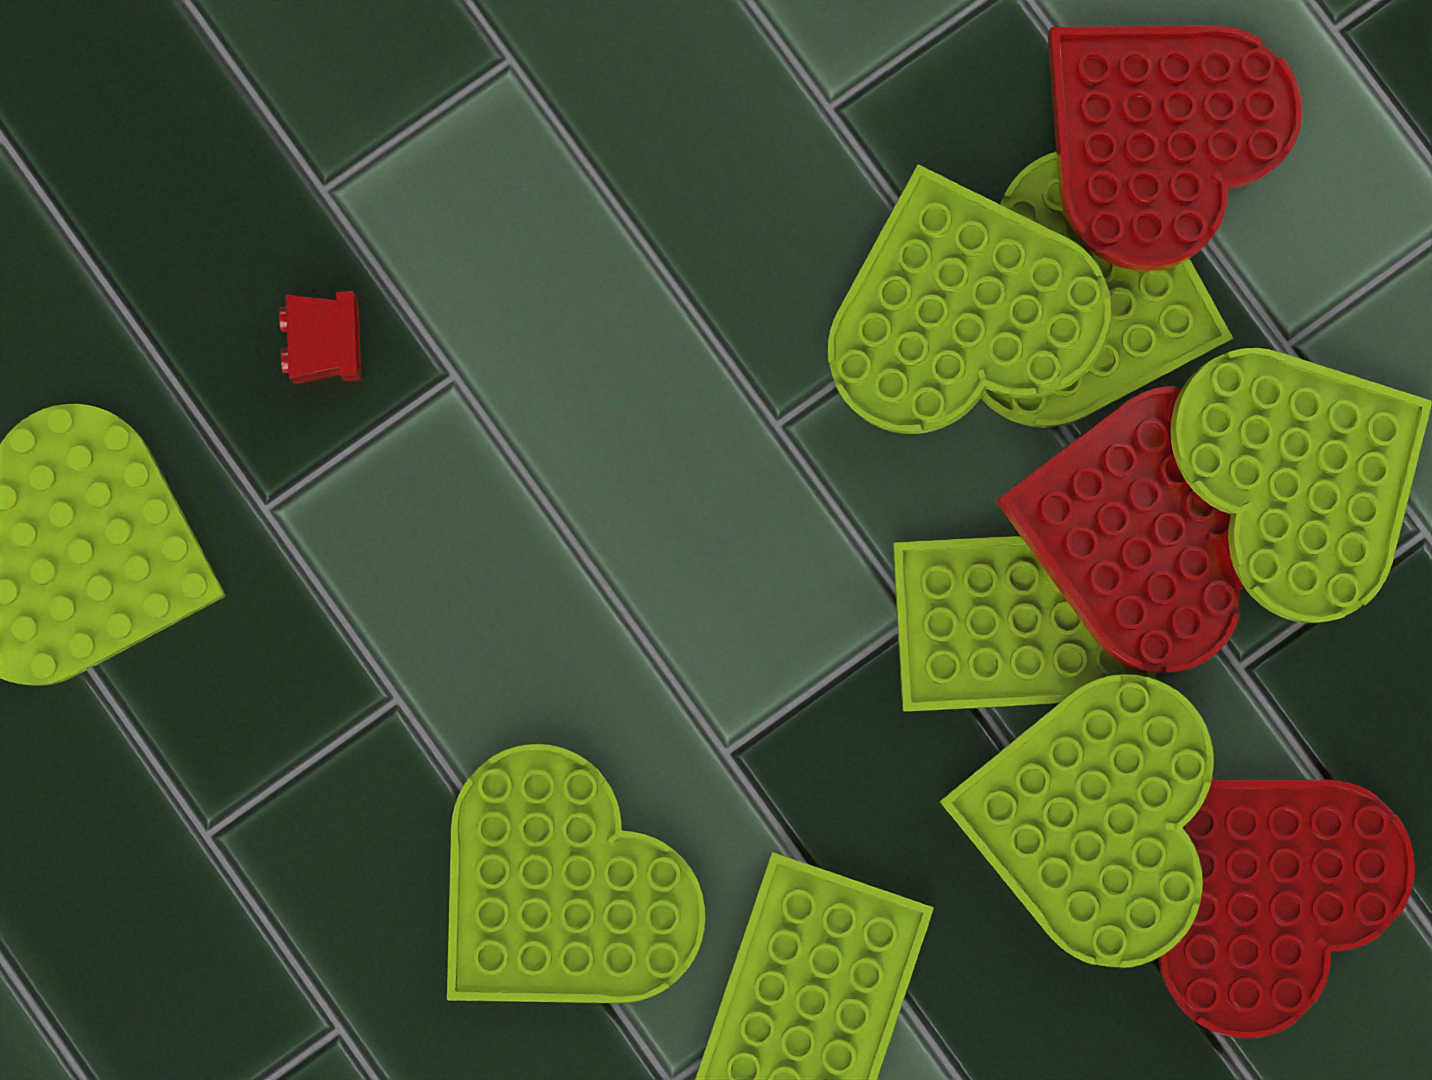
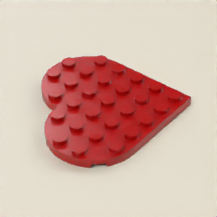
M1228 26L1051 27L1048 31L1059 192L1066 219L1079 240L1103 260L1116 266L1136 271L1168 269L1196 255L1213 237L1223 220L1227 207L1228 189L1247 186L1270 174L1284 160L1296 142L1302 122V99L1296 78L1283 57L1279 59L1272 51L1261 44L1263 40L1247 31Z
M1175 386L1148 390L1127 400L995 499L1100 647L1115 660L1130 668L1155 674L1179 672L1196 667L1221 650L1238 623L1240 617L1238 613L1240 589H1243V584L1239 580L1231 560L1229 542L1227 540L1231 515L1211 506L1197 495L1184 479L1176 463L1171 444V419L1181 389L1175 388Z
M1212 780L1200 809L1183 826L1196 848L1202 869V895L1199 909L1184 937L1171 950L1158 958L1161 976L1170 996L1179 1008L1192 1020L1216 1033L1235 1038H1259L1278 1033L1292 1026L1320 997L1329 975L1331 952L1354 949L1375 940L1404 910L1413 886L1415 864L1411 841L1403 823L1377 795L1348 782L1335 780Z

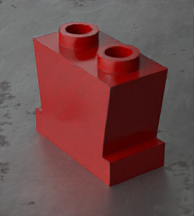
M353 291L336 292L337 300L286 295V307H280L279 310L281 332H287L288 348L281 349V365L283 373H289V379L294 384L340 375L345 382L362 381L358 298Z

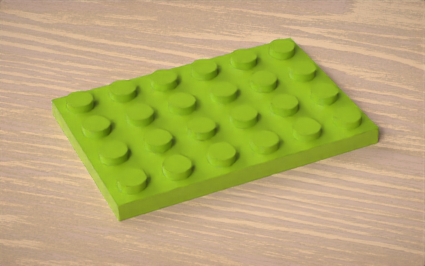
M1021 536L893 543L902 712L1060 704L1080 687L1103 677L1130 674L1156 679L1155 673H1147L1130 668L1115 660L1100 647Z
M772 852L695 1080H877L934 907Z

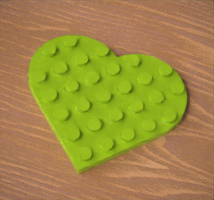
M1057 152L1050 153L1032 162L1012 181L1000 205L1067 237L1082 247L1099 266L1109 289L1112 305V322L1110 333L1101 355L1090 370L1079 380L1053 394L1033 398L1010 397L986 389L981 399L995 412L1011 421L1031 427L1047 428L1071 424L1233 339L1190 259L1177 266L1163 270H1130L1103 260L1079 240L1070 227L1062 208L1059 192Z
M917 165L833 320L828 340V362L830 363L835 386L845 402L864 420L881 429L902 434L927 433L956 422L977 404L986 389L1001 395L1017 398H1033L1053 394L1079 380L1090 370L1101 355L1106 345L1112 322V305L1109 289L1099 266L1074 241L929 169Z
M1262 348L1239 349L1218 356L1201 366L1187 380L1177 397L1172 413L1171 444L1173 454L1181 474L1193 491L1211 506L1231 515L1228 531L1231 560L1244 588L1260 605L1268 611L1288 620L1302 623H1321L1343 618L1362 605H1366L1374 598L1385 583L1393 563L1432 401L1281 352Z
M56 405L42 409L23 419L0 443L1 679L32 686L50 685L66 681L226 596L149 448L141 436L121 418L106 410L90 405Z
M1122 674L1103 677L1080 687L940 801L1053 941L1067 953L1093 965L1126 968L1153 961L1171 950L1184 937L1197 915L1202 895V869L1196 848L1183 826L1198 812L1209 791L1214 768L1213 746L1206 724L1194 705L1176 689L1159 680L1140 675Z
M527 744L516 746L494 755L468 778L455 803L451 824L447 1000L629 1003L644 1000L661 993L676 982L690 967L699 951L705 930V904L700 884L690 866L673 848L646 834L622 831L621 813L616 796L606 778L589 761L561 747L545 744Z

